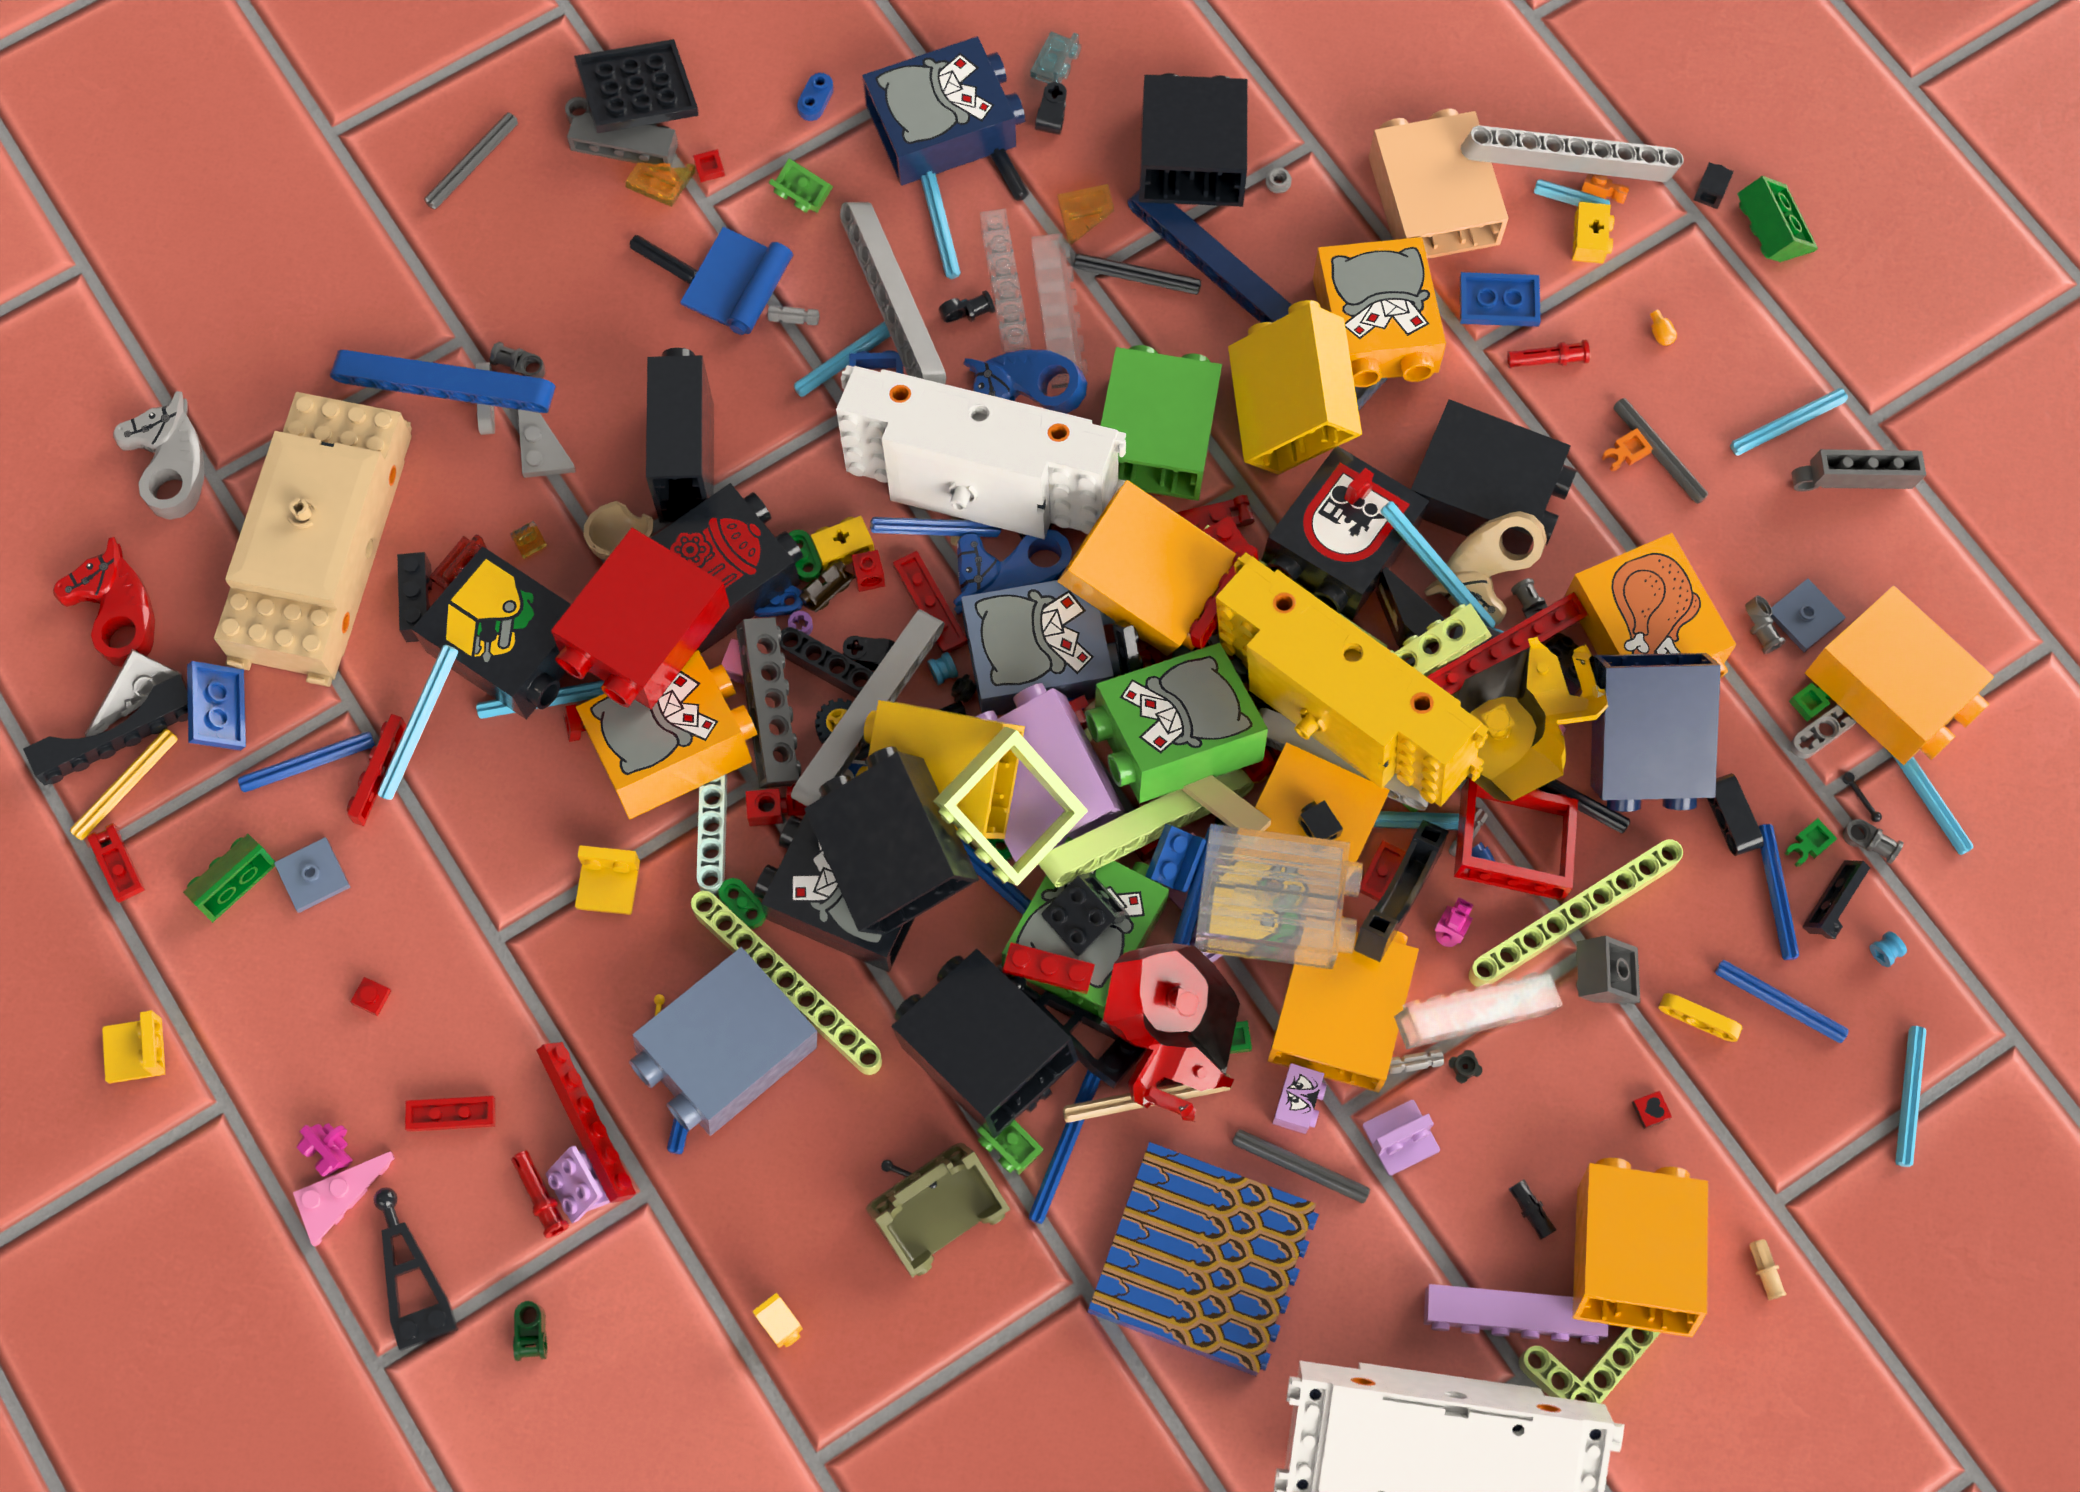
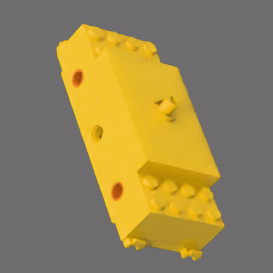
M1246 552L1241 558H1237L1234 564L1235 573L1237 574L1216 596L1220 643L1228 655H1236L1248 669L1250 691L1296 725L1294 730L1298 735L1306 740L1312 736L1381 789L1396 773L1401 783L1408 787L1412 785L1420 791V795L1424 800L1431 804L1435 802L1440 807L1469 773L1472 774V781H1476L1480 777L1484 761L1478 757V749L1485 744V740L1488 737L1486 733L1489 731V728L1464 710L1458 699L1278 569L1273 572Z

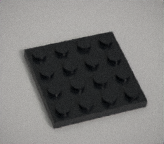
M674 39L574 56L575 66L597 133L699 116L698 107Z

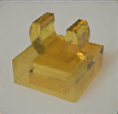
M534 521L510 533L523 559L547 546Z

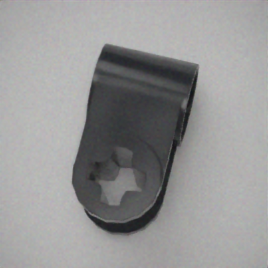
M1051 82L1046 85L1041 106L1037 113L1035 130L1061 134L1067 96L1066 87L1062 83Z
M851 636L843 643V655L851 660H855V662L867 669L875 671L895 642L885 638L875 639ZM854 649L859 650L857 655H852Z

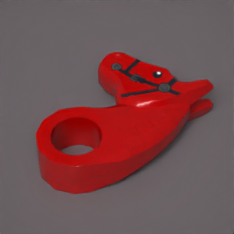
M115 537L108 538L105 553L85 560L73 572L58 580L54 585L53 594L66 607L77 605L80 602L100 604L91 632L94 647L112 665L122 667L132 649L145 656H148L154 643L155 617L145 586L136 572L123 559L120 543L117 544ZM125 626L135 627L136 633L130 644L122 648L110 647L111 636L116 630Z

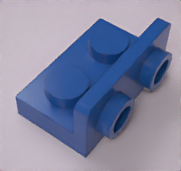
M1165 824L1145 877L1171 889L1186 893L1193 881L1199 859L1203 855L1206 839Z

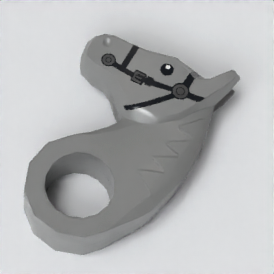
M181 391L175 392L170 405L151 408L136 418L120 423L113 431V438L120 449L132 451L141 448L155 453L141 476L139 491L140 496L154 514L168 520L184 517L195 508L204 482L202 446L196 430L187 417L188 401L183 399ZM170 480L182 481V488L176 496L167 500L157 498V491L165 482Z

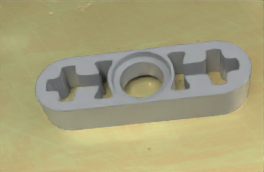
M490 362L476 363V369L492 371ZM477 404V420L480 435L495 434L494 406Z
M1837 705L1800 731L1791 741V750L1799 758H1809L1845 733L1857 722L1852 717H1846L1839 723L1836 719L1846 711ZM1819 724H1829L1833 729V734L1830 736L1823 735L1819 731ZM1813 735L1815 740L1808 748L1804 747L1802 749L1800 743L1806 742Z

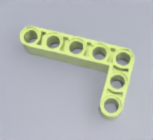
M1625 1327L1581 1380L1541 1346H1532L1523 1352L1519 1358V1366L1522 1372L1550 1397L1575 1400L1576 1395H1581L1585 1397L1587 1402L1601 1404L1661 1332L1639 1329L1644 1335V1342L1637 1343L1631 1335L1634 1328ZM1614 1351L1623 1353L1626 1359L1624 1366L1614 1362ZM1529 1354L1539 1356L1541 1359V1367L1539 1369L1530 1366L1528 1362ZM1595 1373L1604 1375L1607 1381L1605 1388H1600L1594 1383ZM1557 1374L1564 1379L1565 1384L1562 1390L1556 1389L1552 1385V1375Z

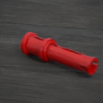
M1587 339L1582 340L1581 343L1566 344L1565 342H1560L1555 347L1507 352L1509 368L1558 363L1561 366H1566L1569 362L1583 361V363H1589L1590 348Z
M522 1151L514 1155L515 1157L511 1158V1161L534 1205L532 1212L535 1217H539L545 1229L543 1232L545 1238L555 1237L564 1232L569 1227L567 1220H563L557 1208V1200L554 1197H550L529 1152Z

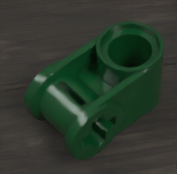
M532 1301L520 1303L514 1312L513 1352L515 1361H521L524 1357L540 1356L541 1359L547 1358L548 1343L545 1311L541 1306ZM535 1308L537 1312L535 1321L525 1324L523 1314L526 1310Z

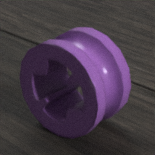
M805 611L792 613L788 619V626L796 628L794 623L804 620L807 627L802 626L800 631L810 635L813 631L811 616Z

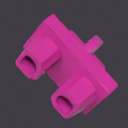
M1458 897L1454 907L1447 906L1435 928L1436 939L1442 946L1453 947L1457 943H1461L1473 920L1472 917L1468 916L1474 906L1472 903Z
M327 1123L323 1127L320 1124L312 1127L305 1125L300 1130L303 1137L296 1148L306 1157H312L316 1151L321 1154L322 1158L315 1164V1169L322 1176H330L339 1168L348 1167L353 1162L350 1156L343 1150L348 1145L343 1139L347 1133V1129L344 1126L340 1125L333 1128Z

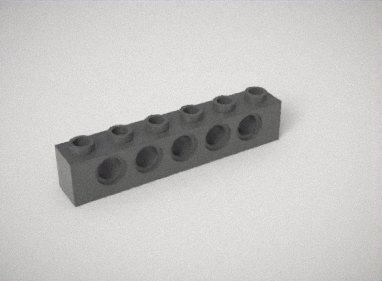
M775 617L743 619L736 626L748 713L758 734L752 737L759 788L792 786L801 776V764L799 760H796L795 754L797 737L795 733H792L791 727L793 710L791 706H788L787 700L789 683L787 679H784L783 673L785 656L783 652H780L779 646L781 629L779 626H776ZM757 643L763 644L766 647L767 654L761 653L758 650ZM761 670H765L770 674L771 681L765 680L762 677ZM765 697H769L774 701L775 708H771L766 704ZM769 724H773L778 728L779 735H775L770 731ZM773 751H777L782 755L783 762L775 760Z

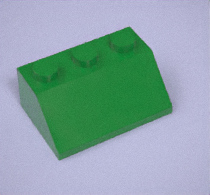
M1761 176L1737 193L1740 199L1739 207L1748 216L1751 222L1749 227L1752 233L1759 238L1762 244L1760 250L1767 259L1783 262L1812 253L1818 249L1786 184Z
M247 834L234 841L226 854L214 859L206 872L201 876L193 878L183 893L213 923L275 867V861L255 839Z

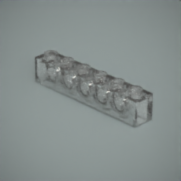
M1006 209L980 212V229L1002 352L1005 354L1019 350H1029L1031 345Z

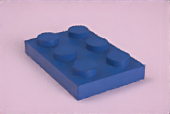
M1461 272L1459 277L1460 324L1539 327L1541 322L1539 275Z
M191 661L187 664L188 743L241 751L246 747L244 670Z

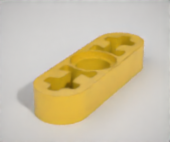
M1665 993L1658 1007L1663 1013L1726 1041L1737 1042L1742 1030V1026L1738 1022L1674 994Z

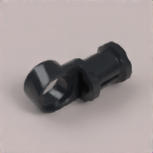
M985 290L982 291V295L970 300L950 299L941 304L938 310L946 323L966 316L972 322L975 321V317L987 312L994 313L995 307L989 292Z

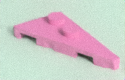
M391 1151L293 1192L311 1245H319L322 1241L321 1238L334 1224L337 1225L340 1222L344 1213L351 1209L368 1191L367 1188L389 1168L391 1161L395 1159Z

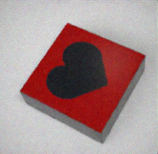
M1661 1091L1646 1095L1632 1102L1643 1129L1672 1118Z

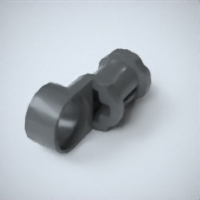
M502 342L495 343L491 350L490 363L492 365L501 364L510 367L512 371L523 376L543 378L546 369L543 360L535 354L520 348L515 350L505 347ZM531 363L540 365L539 369L534 373L526 372V367Z
M1532 578L1518 582L1511 589L1512 594L1517 595L1523 606L1522 611L1526 618L1548 607L1545 599L1540 597L1533 585L1535 583Z
M1759 595L1746 603V611L1755 624L1750 632L1753 635L1756 634L1764 647L1762 649L1764 654H1768L1785 644V638L1780 637L1773 626L1774 621L1771 618L1773 612L1769 603Z
M1861 819L1851 821L1843 830V838L1847 844L1853 847H1862L1867 851L1873 850L1885 857L1886 862L1889 864L1895 860L1904 844L1900 840L1897 842L1883 834L1882 829L1876 828ZM1851 827H1860L1864 832V839H1854L1850 832Z

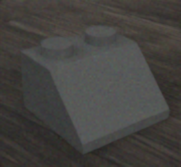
M1608 936L1577 941V990L1580 998L1595 1003H1640L1638 947Z

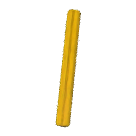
M168 729L163 730L70 828V832L78 839L83 840L173 746L178 739L175 734Z

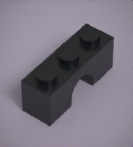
M425 552L397 554L399 630L406 643L418 642L419 640L412 631V628L430 608L428 590H432L431 563Z

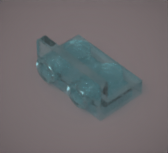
M1050 32L1030 71V77L1048 84L1051 82L1061 83L1062 79L1066 80L1071 70V61L1073 59L1076 60L1081 51L1079 34L1073 33L1070 39Z

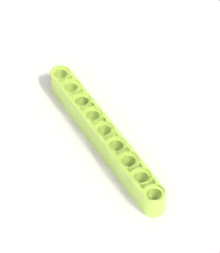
M1242 768L1215 777L1240 797L1247 795L1254 787V783ZM1180 789L1052 849L1038 865L1056 887H1061L1072 882L1078 875L1090 873L1159 839L1165 824L1181 828L1211 812Z
M1673 839L1662 841L1478 957L1469 970L1470 982L1478 988L1490 986L1671 871L1683 856L1682 846ZM1662 851L1670 852L1673 860L1665 859ZM1639 866H1647L1650 869L1651 874H1643L1640 871ZM1616 880L1625 881L1628 889L1620 888ZM1593 894L1602 895L1605 903H1597L1593 898ZM1570 909H1578L1582 913V918L1573 917ZM1547 923L1556 924L1559 932L1553 933L1548 930ZM1523 938H1532L1536 943V947H1528L1524 943ZM1500 953H1509L1513 957V962L1503 961ZM1477 968H1487L1489 970L1490 976H1480L1477 972Z
M700 891L693 896L691 907L695 917L729 950L734 953L739 949V943L742 940L748 939L753 941V944L750 948L745 949V951L758 965L762 959L770 958L773 960V964L769 968L761 969L816 1028L817 1032L849 1062L866 1075L875 1074L880 1070L882 1066L881 1053L870 1039L715 895L709 891ZM704 902L712 904L711 909L706 912L698 910L700 904ZM723 921L732 922L731 928L725 931L718 929V926ZM784 977H790L794 980L792 985L786 988L779 986V982ZM804 996L814 998V1002L808 1007L801 1006L799 1001ZM825 1015H831L835 1018L833 1024L829 1026H823L819 1022ZM846 1034L855 1036V1041L851 1045H843L840 1039ZM868 1053L874 1054L876 1056L874 1063L865 1065L861 1062L863 1055Z

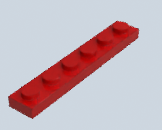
M563 1042L543 1044L536 1051L609 1202L615 1203L631 1199L636 1195L632 1181L619 1159L618 1152L613 1147L607 1130L594 1108V1103L582 1083L581 1076L573 1065L568 1050Z

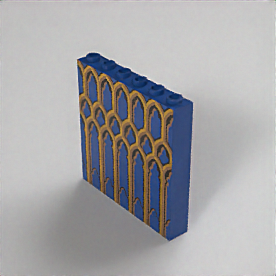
M1149 1142L1088 1313L1257 1376L1259 1370L1265 1371L1271 1356L1270 1353L1266 1352L1269 1341L1275 1343L1281 1325L1275 1323L1279 1313L1285 1314L1290 1300V1297L1285 1295L1288 1285L1294 1286L1300 1271V1269L1295 1268L1298 1256L1304 1258L1309 1241L1304 1239L1307 1230H1313L1319 1215L1314 1212L1316 1203Z

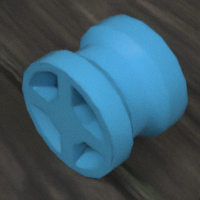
M948 652L943 653L941 658L937 660L930 659L927 661L931 675L938 686L943 684L945 679L958 677L956 666Z
M1887 931L1882 936L1880 942L1875 941L1870 945L1873 957L1885 967H1890L1895 963V958L1902 957L1907 953L1904 942L1891 931Z

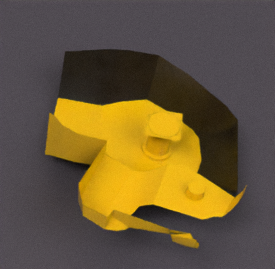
M1537 637L1528 639L1529 648L1465 679L1458 697L1461 707L1489 728V731L1486 733L1488 737L1485 740V744L1478 749V757L1484 761L1482 765L1483 771L1474 782L1499 801H1514L1563 776L1566 749L1564 736L1559 725L1596 720L1608 707L1605 689H1600L1596 684L1589 661L1592 654L1586 644L1574 649L1572 656L1582 688L1580 697L1569 695L1558 657L1551 653Z

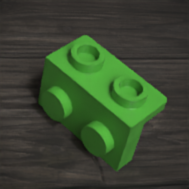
M790 158L777 179H770L768 182L775 187L774 193L786 200L788 196L796 200L794 206L806 213L809 209L818 213L833 188L831 184Z
M1015 1120L995 1139L982 1126L977 1129L980 1136L977 1141L989 1153L994 1150L1001 1157L998 1162L1009 1173L1014 1170L1020 1175L1044 1151Z

